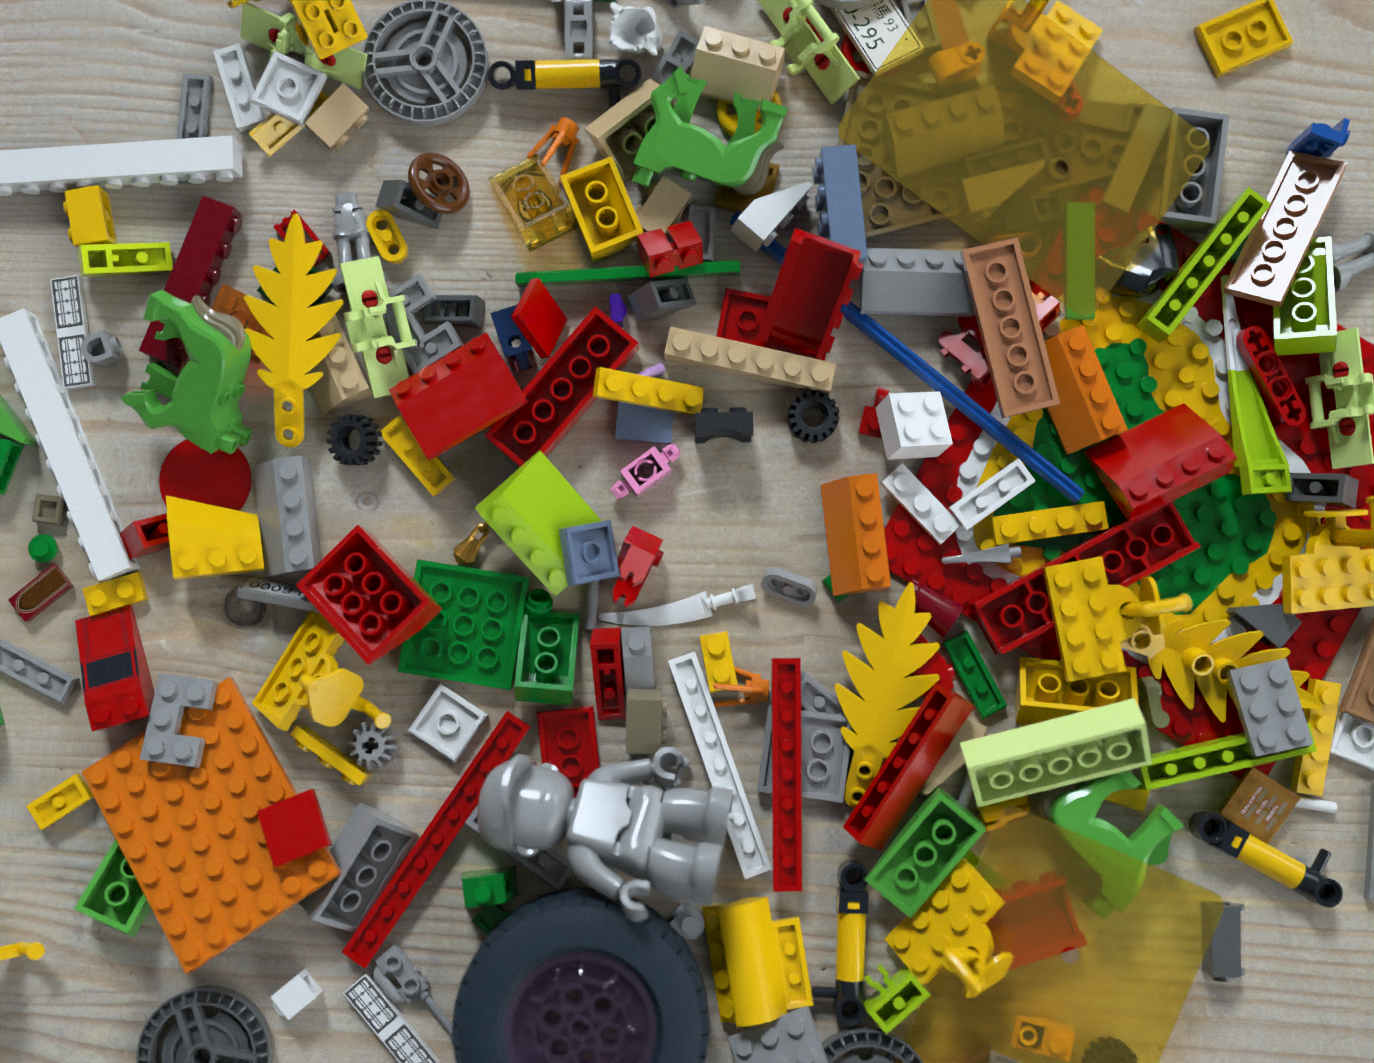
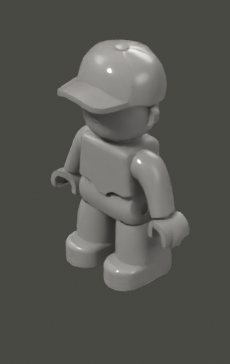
M664 747L655 753L653 762H650V758L608 764L595 769L588 779L582 780L577 798H574V788L565 775L559 772L556 766L549 763H543L541 766H538L535 761L530 760L528 755L519 754L512 760L503 762L495 767L483 783L480 790L477 813L478 829L485 841L493 847L506 852H518L522 857H531L538 850L542 851L556 846L567 833L568 861L577 877L615 901L620 899L623 915L631 921L640 922L648 918L646 909L643 904L633 903L629 899L635 894L648 896L650 885L656 891L669 897L703 905H712L715 878L721 861L728 816L732 810L734 790L721 787H712L709 791L693 788H674L675 774L665 772L662 768L679 765L684 762L685 756L677 748ZM650 776H653L660 785L672 789L666 790L664 793V790L655 786L635 787L630 785L648 781ZM672 833L683 835L686 840L700 843L697 846L671 841ZM608 867L618 869L638 880L625 884V880L612 872Z

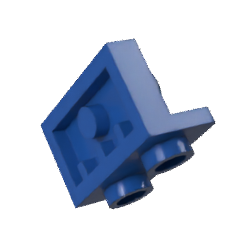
M1344 117L1332 129L1327 124L1313 122L1289 144L1286 154L1288 155L1289 151H1295L1323 158L1331 157L1338 147H1343L1350 135V130H1347L1350 119Z

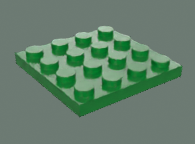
M417 559L414 579L442 610L422 630L402 643L398 672L512 690L530 577Z

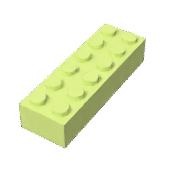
M1135 698L960 743L978 807L1152 764L1146 722Z

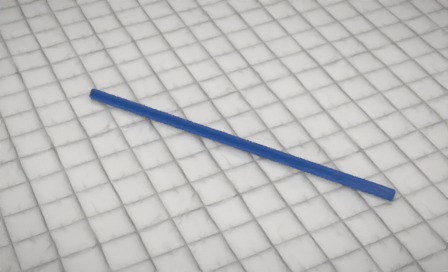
M737 211L731 217L730 225H734L742 212ZM775 239L768 247L763 244L760 249L782 266L787 249ZM849 301L848 305L842 304L840 312L844 313V317L933 390L936 392L940 391L943 398L1071 502L1075 503L1083 496L1084 490L869 315L860 314V308L853 302Z

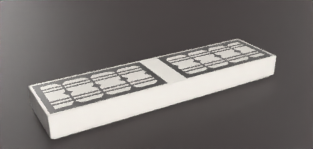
M74 275L50 279L63 387L66 390L95 386L93 363L85 359L81 353V344L89 336L82 277Z
M368 972L343 993L399 1063L441 1062Z

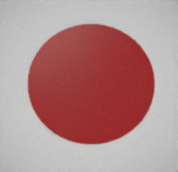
M188 439L182 441L170 451L162 464L159 476L160 493L165 505L166 496L240 511L248 499L252 484L249 463L238 447L232 454H227L221 450L209 453Z

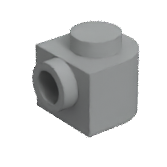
M105 330L87 336L81 344L83 357L94 364L108 366L122 361L119 353L123 352V346L117 336L113 337L112 334Z
M688 901L686 904L680 902L670 912L672 917L669 919V922L683 938L694 939L702 933L704 929L703 913L693 902Z

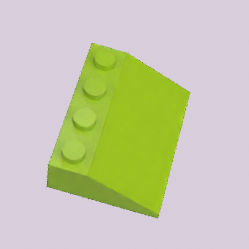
M540 450L475 507L479 515L555 597L568 586L559 529L602 521Z

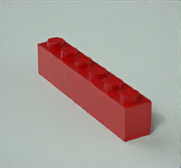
M935 683L843 826L858 843L881 851L975 707L957 692L938 683Z

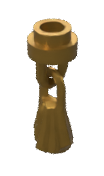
M486 521L475 526L470 535L454 547L453 556L456 560L455 562L460 565H468L475 562L478 551L490 532V525ZM480 530V533L484 534L478 540L474 536Z

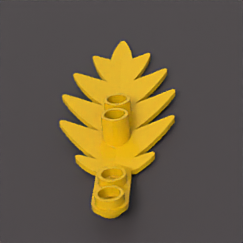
M294 214L291 218L285 242L274 238L268 240L273 260L280 273L259 265L252 267L262 289L275 305L250 295L244 296V300L254 317L271 336H266L248 328L245 329V332L249 335L252 349L270 370L258 369L257 374L266 385L274 389L275 436L281 445L288 448L298 446L304 439V390L315 384L323 376L322 372L306 373L328 355L340 340L342 334L335 333L312 340L308 339L318 333L344 304V300L339 299L309 307L329 287L338 270L334 268L307 275L320 254L323 242L319 240L305 243L304 229L298 214ZM285 401L291 402L292 410H287L284 407ZM286 429L293 432V438L286 437Z
M912 582L906 586L900 595L895 608L884 601H879V620L884 638L865 625L857 623L856 628L862 648L872 667L848 651L844 650L842 652L846 669L856 689L862 696L860 698L839 683H836L834 686L842 710L855 731L853 732L844 726L841 727L842 736L854 750L844 790V799L853 808L860 801V799L854 798L853 794L860 792L864 795L880 770L883 758H887L897 742L891 741L902 736L920 707L900 708L920 697L940 679L939 674L907 676L925 664L940 648L938 642L911 644L921 634L931 619V613L929 612L915 613V589ZM867 766L870 768V771L863 773L860 771V767Z
M1176 619L1165 624V632L1161 635H1153L1147 625L1141 624L1139 630L1131 638L1120 642L1121 648L1147 656L1149 668L1156 679L1161 678L1163 665L1172 687L1188 709H1193L1194 683L1196 680L1203 698L1221 722L1226 721L1227 690L1236 705L1226 674L1227 671L1285 659L1290 654L1289 649L1278 648L1258 651L1243 656L1264 636V633L1260 630L1229 636L1213 642L1231 624L1228 619L1197 624L1181 631L1179 629L1185 622L1182 619ZM1141 633L1140 640L1134 641L1135 637ZM1290 670L1302 708L1321 709L1323 704L1313 695L1300 688L1310 677V674L1305 671Z

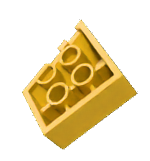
M166 496L168 533L173 578L175 581L264 571L258 515Z

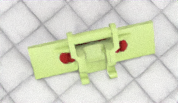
M757 0L780 32L781 37L777 40H772L769 44L785 48V52L794 63L787 66V70L791 75L801 73L806 68L831 105L835 104L860 80L857 73L836 46L840 37L837 33H832L814 8L813 0Z
M248 2L243 4L240 38L270 51L269 61L274 51L283 55L294 51L305 56V65L359 90L363 88L364 77L362 72L366 70L368 54L348 47L319 60L312 46H305L299 39L295 29V22L298 21L296 15L287 13L280 17Z
M379 256L340 263L351 312H346L343 315L353 353L362 352L373 399L391 395L390 388L397 385L400 381L409 378L402 348L417 345L416 340L412 339L403 303L406 300L405 295L389 297ZM388 304L393 306L401 343H395L393 336H388L383 314L387 313L386 305Z
M1358 328L1338 331L1336 352L1319 353L1321 375L1304 379L1305 385H1308L1312 414L1310 429L1327 427L1332 469L1374 464L1369 415H1374L1373 374L1363 372ZM1320 383H1325L1327 389H1334L1336 410L1330 411L1328 420L1324 419Z

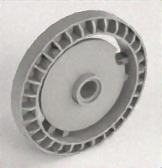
M411 0L401 3L382 14L367 34L368 38L365 39L362 47V52L368 54L366 70L362 71L366 86L375 102L386 113L399 121L416 126L446 124L466 113L478 101L484 91L488 79L489 57L483 36L474 21L466 13L451 4L438 0ZM429 20L428 23H417L401 30L391 40L387 47V50L385 52H382L385 44L396 31L413 22ZM438 22L445 23V26L438 25ZM453 28L458 30L467 39L472 48V68L467 81L461 89L460 86L467 72V55L461 41L452 32ZM423 60H431V63L429 65L420 66V63ZM379 62H384V68H379ZM380 78H387L395 92L410 102L426 105V101L429 98L438 97L441 103L430 106H416L402 102L383 87Z

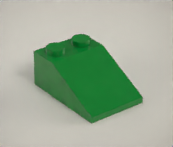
M525 609L521 624L514 685L515 701L572 705L580 614L550 611L546 614L536 615Z

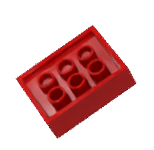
M487 332L473 338L469 343L448 353L445 357L424 367L418 373L406 380L400 381L389 389L396 406L428 461L528 403V400Z
M1185 403L1084 451L1085 457L1128 522L1230 473L1237 459L1221 434Z
M358 524L296 584L299 590L367 665L372 664L422 630L442 610L369 531Z

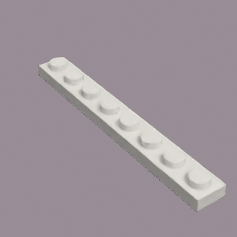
M694 651L669 660L673 677L712 787L734 790L732 810L727 821V830L744 878L747 879L772 870L696 653Z

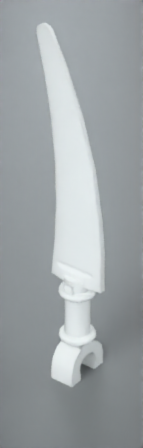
M749 584L738 589L732 588L731 592L716 596L711 594L709 598L706 591L657 607L626 612L600 613L598 618L601 621L636 626L680 624L713 616L711 608L716 610L718 606L733 602L738 604L739 601L755 599L756 594L753 584Z

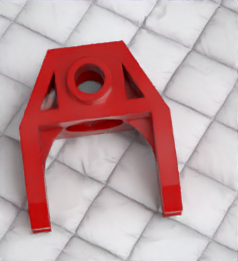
M632 525L623 541L617 559L620 576L611 593L614 604L621 597L625 599L623 608L626 609L635 604L652 566L658 567L664 552L660 550L663 539Z

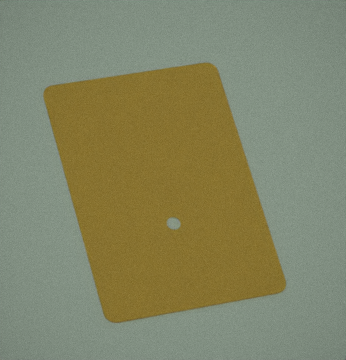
M928 0L838 126L839 136L848 145L856 144L857 152L983 245L1018 237L1028 278L1081 316H1089L1097 310L1207 156L1210 149L1209 140L1204 134L1025 0ZM1059 159L1070 161L1072 169L1069 174L1061 175L1056 171L1055 166Z
M1010 806L1004 808L997 817L976 870L1005 902L985 923L992 934L994 945L992 957L995 958L1001 953H1011L1014 958L1006 975L1001 980L971 998H966L962 992L966 985L954 972H950L947 968L943 967L930 980L927 990L931 996L920 1004L905 1042L910 1045L923 1063H987L991 1050L1023 1063H1159L1224 911L1223 900L1217 893L1018 807ZM1067 946L1075 947L1079 952V959L1072 964L1066 963L1061 957L1063 948ZM898 1058V1060H897L896 1063H904V1062H903L901 1059Z

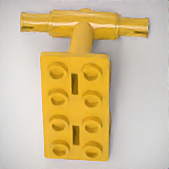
M231 0L227 2V5L234 9L250 0ZM288 0L298 18V21L295 22V29L299 39L305 46H312L319 60L368 38L351 0Z

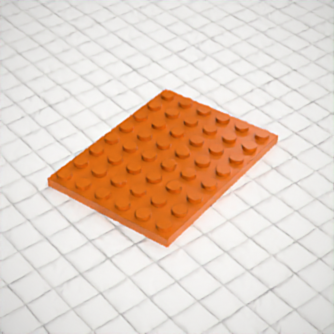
M231 677L218 684L212 710L184 708L179 735L206 739L200 768L141 760L140 755L145 738V730L81 772L185 974L193 972L342 874L328 847L281 867H273L256 811L298 793L236 682Z

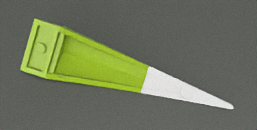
M1224 275L1221 276L1233 452L1237 457L1234 465L1235 468L1240 470L1242 495L1292 492L1289 463L1277 439L1257 383L1236 343V337L1241 328L1233 295L1224 293V285L1229 277Z

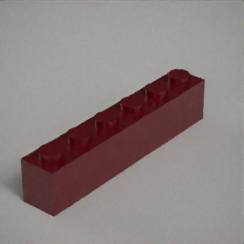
M202 196L163 291L187 303H191L193 297L198 295L209 306L211 301L210 293L213 286L220 280V269L223 261L231 253V242L234 234H237L242 226V214L235 207ZM160 320L151 321L139 352L180 368L182 362H185L188 358L182 339L177 337L165 341L155 339L156 332L163 331L165 324L160 322Z

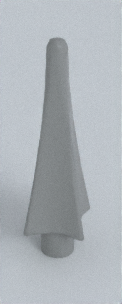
M1009 543L973 553L944 557L941 562L943 564H1009L1011 559L1021 558L1020 547L1009 548Z

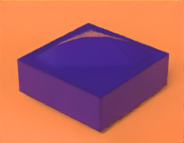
M610 294L611 320L623 328V319L627 314V307L620 294Z

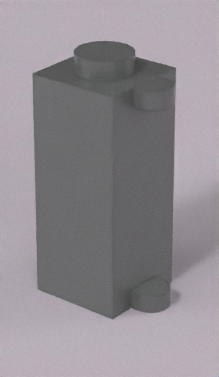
M1201 901L1202 971L1211 976L1214 981L1230 982L1231 978H1241V976L1245 975V969L1241 968V911H1244V904L1228 901Z

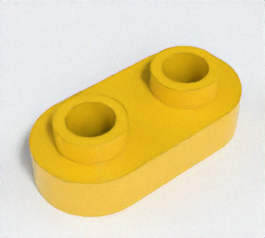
M386 210L373 211L368 216L366 225L380 255L390 264L403 262L408 256L409 249L395 219ZM387 223V227L384 230H379V224ZM393 247H399L397 254H390Z

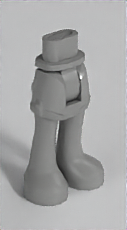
M345 193L336 195V206L333 207L335 216L332 236L337 244L339 264L352 261L350 244L353 243L356 244L358 260L371 258L370 233L362 212V204L358 203L357 194ZM339 265L338 273L333 279V287L336 292L346 293Z
M1369 230L1364 236L1342 244L1332 242L1333 264L1361 251L1365 253L1363 257L1333 266L1334 293L1346 288L1351 277L1355 274L1374 267V231Z

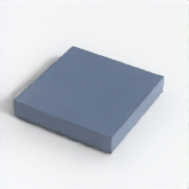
M618 402L615 440L671 444L674 412Z
M611 520L559 529L568 586L620 576Z

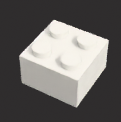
M940 391L888 394L876 407L887 460L938 457L953 444Z

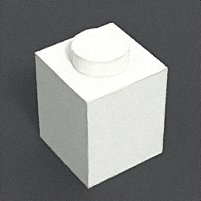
M305 968L274 993L271 999L274 1001L273 1006L277 1013L281 1016L285 1015L289 1020L314 1000L323 990Z

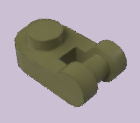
M1151 676L1138 678L1139 709L1146 722V727H1166L1169 724V716L1166 712L1162 711L1160 701L1162 689L1160 683Z

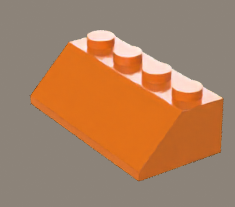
M1084 325L1044 341L1060 401L1059 405L1046 409L1065 454H1071L1127 431V426Z
M877 473L848 476L820 485L833 596L890 590L891 582Z

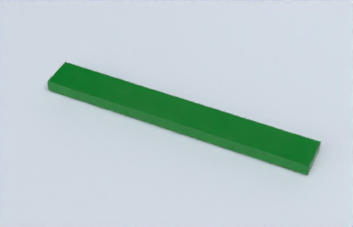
M734 260L703 262L680 270L678 266H675L674 271L651 278L644 266L518 272L515 274V284L518 288L527 287L530 280L539 278L544 286L737 276L740 275L741 270L740 261Z

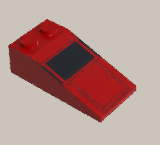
M128 605L75 620L84 702L92 732L107 730L148 718L155 691L133 606Z

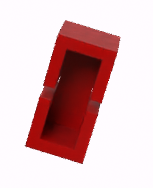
M691 221L667 227V232L673 243H669L661 228L637 235L639 258L650 278L672 272L675 266H678L680 270L703 263V241Z

